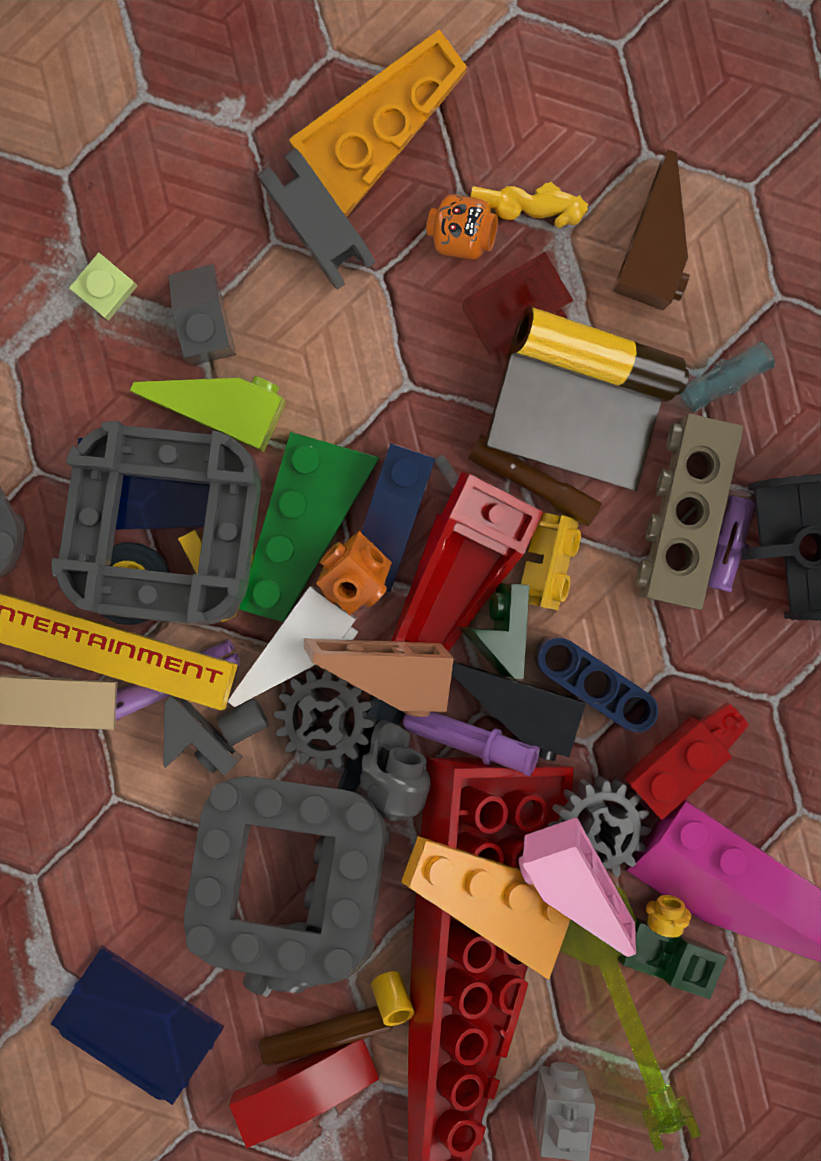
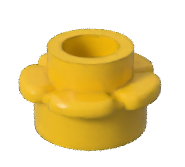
M662 895L656 902L649 901L646 905V912L649 914L647 925L652 931L661 936L679 937L683 934L684 928L690 923L691 913L685 907L684 902L677 897Z

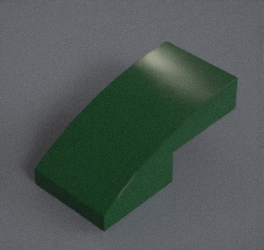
M634 917L636 954L627 957L619 952L617 960L623 966L661 978L674 988L710 999L727 956L682 935L673 938L661 936L648 927L647 921Z

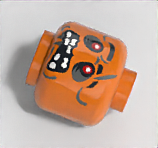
M449 194L441 201L438 209L431 208L427 219V236L434 238L436 251L442 255L477 260L485 251H491L494 246L498 216L491 212L490 205L485 200Z

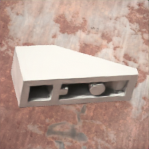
M310 586L227 702L236 707L316 665L312 663L304 649V638L353 640L358 631L351 626L357 618L352 614L346 613L339 605L329 602L322 592Z

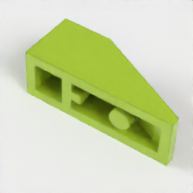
M254 376L251 383L241 378L134 382L130 389L131 392L141 398L217 432L224 433L262 452L265 451L286 405L284 398L277 395L280 387L257 376Z

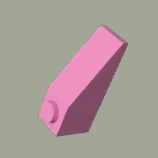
M576 817L525 835L523 856L519 858L520 870L525 881L529 885H535L543 901L625 956L635 955V922L578 818Z

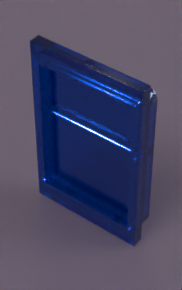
M104 946L100 948L80 980L75 982L74 989L50 1023L59 1030L62 1037L158 1100L164 1099L171 1105L174 1104L182 1090L188 1086L190 1078L208 1051L214 1047V1042L224 1028V1025Z

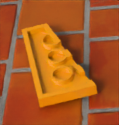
M439 29L291 137L289 143L293 149L296 148L302 154L347 217L464 77L467 66Z
M418 836L401 883L549 980L571 919L543 901L535 885H529L525 881L520 869Z

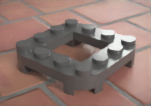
M119 421L101 423L102 427L89 433L79 443L77 448L71 447L66 464L72 467L59 559L52 558L51 564L52 575L57 578L61 590L75 606L103 615L199 626L211 625L231 618L243 601L249 582L261 493V476L255 458L230 436L213 431L211 435L125 426ZM123 475L210 485L198 574L184 575L110 566Z
M249 776L233 778L215 785L204 804L200 817L184 912L186 945L189 951L198 955L206 963L218 968L317 985L335 983L356 973L365 961L370 959L375 946V940H372L383 860L385 847L390 845L389 827L386 826L381 812L368 800V797L342 789ZM250 825L336 837L321 933L235 918Z

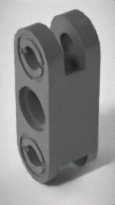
M294 148L283 156L295 176L292 181L283 186L269 167L257 174V177L326 277L338 290L345 285L344 280L337 271L338 266L352 256H355L358 262L361 261L366 268H369L376 262L364 241L305 158Z

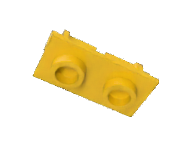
M543 513L531 538L528 551L544 555L543 563L538 564L526 561L521 585H530L528 604L539 606L542 597L540 607L558 611L560 602H564L569 593L571 580L570 576L567 575L570 558L574 557L578 552L581 532L577 529L579 521L561 515L558 525L560 516Z

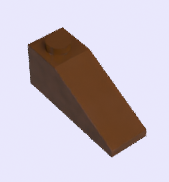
M669 149L658 166L612 292L663 311L673 299L681 300L690 278V274L683 272L688 260L678 157L677 152Z

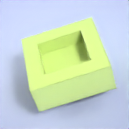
M98 253L69 288L109 321L138 285L103 255Z

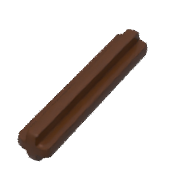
M374 1006L264 1038L260 1041L259 1053L265 1066H272L391 1031L393 1026H387L383 1023L378 1006Z

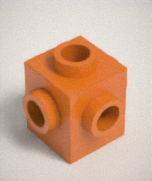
M360 531L343 545L340 542L336 543L320 561L324 567L316 584L321 588L323 595L329 602L339 605L349 615L363 604L367 608L371 607L387 590L384 583L392 562Z

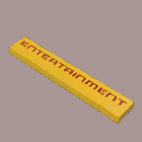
M0 593V643L214 709L225 710L238 664Z

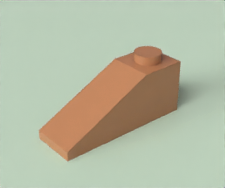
M304 638V649L312 663L400 711L416 717H426L431 712H447L454 658L441 643Z

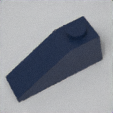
M390 443L361 531L392 562L384 583L387 587V592L392 590L435 462L433 457Z

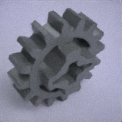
M316 669L306 671L307 683L299 677L294 678L290 683L295 692L280 694V700L287 704L286 709L276 711L274 717L285 720V726L276 731L277 736H289L291 741L284 749L287 753L296 749L302 752L299 759L300 764L304 765L312 758H316L317 769L323 770L327 767L329 759H331L334 766L340 768L346 764L345 753L353 760L362 755L357 743L362 745L371 743L372 737L365 732V728L373 727L377 724V719L367 716V710L376 705L375 700L363 701L361 695L365 692L358 687L353 688L349 682L342 678L336 679V675L327 670L324 671L322 678ZM315 688H331L339 691L341 694L335 698L325 697L321 691L318 692ZM339 706L333 713L334 716L329 720V725L314 730V727L320 723L319 720L323 716V711ZM299 707L303 711L301 727H299L298 723ZM352 708L354 710L355 725L353 730L348 725L349 711ZM315 739L327 740L331 746L335 745L336 748H321L311 742Z
M597 776L594 787H592L584 779L579 780L580 792L574 794L568 789L563 791L565 798L568 800L565 806L554 804L552 809L560 815L559 821L548 823V827L577 817L605 869H608L615 877L621 876L620 864L625 862L629 866L634 867L636 865L632 857L634 850L645 852L647 849L639 839L640 835L651 833V828L640 822V820L649 815V811L638 804L641 797L631 789L626 791L627 786L619 780L615 779L610 784L604 777ZM602 800L618 802L620 807L616 808L614 805L606 807L603 805Z

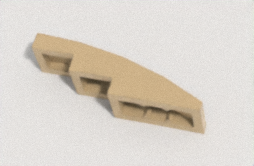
M0 674V724L114 730L116 728L118 681L73 680V678Z

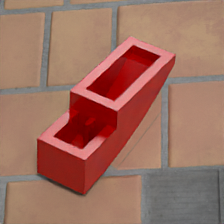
M361 1039L311 1054L279 1067L275 1075L233 1091L229 1107L247 1149L330 1110L378 1081L379 1074L365 1039Z

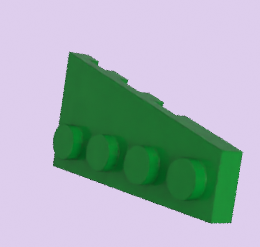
M290 432L251 565L248 588L239 606V610L285 622L324 552L336 535L345 516L378 463L379 457Z

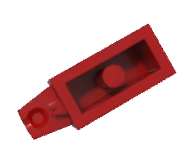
M727 702L700 720L689 716L623 775L622 778L648 807L663 820L732 758L728 750L749 724L738 710Z

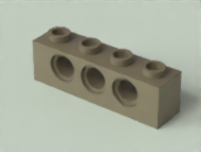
M687 414L680 418L679 424L673 423L671 425L666 443V450L672 451L669 468L661 470L656 487V496L662 497L658 515H651L646 531V541L652 542L648 560H641L636 575L635 584L638 587H642L640 597L691 609H703L744 426L693 414ZM691 454L701 456L706 462L707 470L701 479L692 477L687 471L686 462ZM682 499L690 500L696 507V518L689 525L680 522L676 515L677 504ZM673 544L680 545L686 552V562L679 570L671 569L665 558L668 548Z

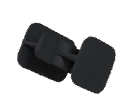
M821 473L798 477L790 476L780 479L772 478L748 484L749 491L754 490L760 546L741 548L742 560L783 557L785 560L789 611L784 612V618L791 620H821ZM805 535L811 536L817 546L816 554L809 561L802 557L799 550L800 541Z

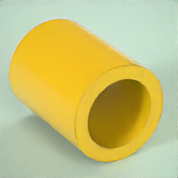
M397 971L386 972L377 976L371 982V988L385 1025H400L413 1017L414 1009L401 973Z

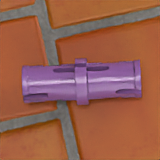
M729 496L727 500L728 505L723 517L708 587L729 593L732 592V584L742 556L741 548L749 547V544L745 542L753 513L756 509L754 501L736 496ZM736 524V534L727 564L724 565L722 563L733 525Z

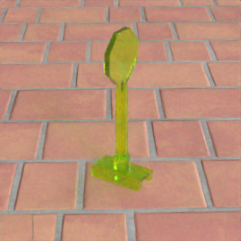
M615 886L624 904L626 905L630 915L636 923L635 916L633 914L632 908L630 906L624 889ZM570 920L560 951L588 965H598L601 969L648 1090L645 1098L650 1109L642 1111L655 1152L665 1149L660 1134L674 1133L684 1125H687L692 1139L701 1136L685 1096L676 1099L671 1085H666L617 962L618 956L622 955V953L573 920Z

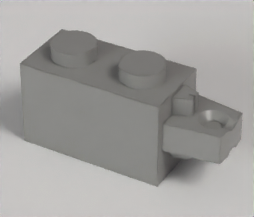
M554 1062L551 1064V1067L538 1066L532 1121L540 1157L589 1161L596 1104L584 1071L579 1070L573 1064Z

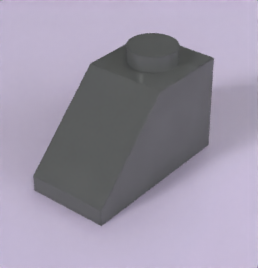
M214 264L170 274L169 284L172 313L183 358L194 366L236 355Z

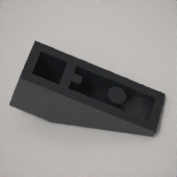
M453 661L452 676L523 743L539 747L540 758L555 761L557 754L570 757L586 705L585 702L578 698Z

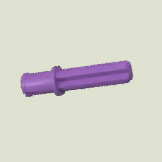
M431 712L426 717H416L408 714L404 716L403 726L408 732L481 757L486 765L494 762L530 776L537 764L539 747L502 736V731L495 728L490 732L436 712Z

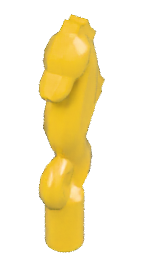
M551 181L536 189L535 195H530L523 189L515 186H506L500 191L473 186L471 192L472 198L487 201L490 208L495 210L498 216L506 220L516 219L522 210L532 218H547L559 215L554 222L558 229L567 224L577 225L588 212L587 207L589 205L580 195L575 197L562 192Z

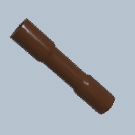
M480 436L468 457L469 460L501 478L513 481L548 501L557 510L587 527L590 526L602 505L600 501L568 483H562L524 462L516 455L484 446L486 437Z

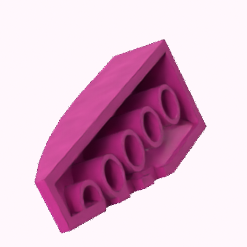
M686 799L663 820L660 818L651 829V833L643 841L647 849L645 852H636L633 857L636 862L634 867L629 865L626 867L629 873L661 894L679 898L684 902L685 907L690 913L704 922L821 962V888Z

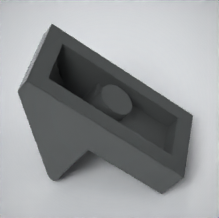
M170 696L164 702V768L170 765L191 743L198 749L194 753L196 758L212 773L218 769L225 776L243 757L187 700Z

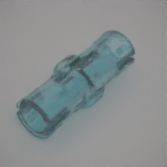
M760 341L728 361L721 359L714 363V369L687 383L685 390L681 393L682 399L689 410L695 413L708 403L727 393L732 396L739 392L741 385L776 366L774 364L775 359L767 345Z

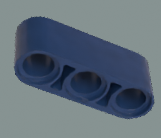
M549 636L538 643L534 652V660L537 667L546 676L627 730L643 732L655 724L658 718V705L648 692L568 639L561 636ZM554 645H564L569 653L567 664L558 670L548 668L545 662L547 650ZM593 671H602L607 679L605 689L597 695L587 694L584 688L586 676ZM640 697L645 704L643 715L634 721L626 720L623 715L625 703L630 698Z

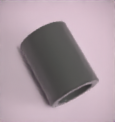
M255 698L217 718L218 725L231 746L269 726L267 717Z

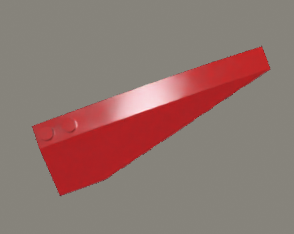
M427 758L426 771L429 773L432 784L422 812L420 837L520 869L519 858L523 856L525 835L547 828L550 822L559 821L560 815L552 808L554 804L565 806L568 802L563 791L568 789L572 792L574 767L570 765L537 763L534 771L530 776H527L522 772L494 762L486 765L483 763L482 758ZM416 893L410 978V1000L414 1009V1015L409 1019L408 1161H470L473 1150L477 1145H481L486 1130L482 1120L488 1100H494L500 1080L495 1076L501 1057L507 1058L529 985L524 980L528 966L418 893Z

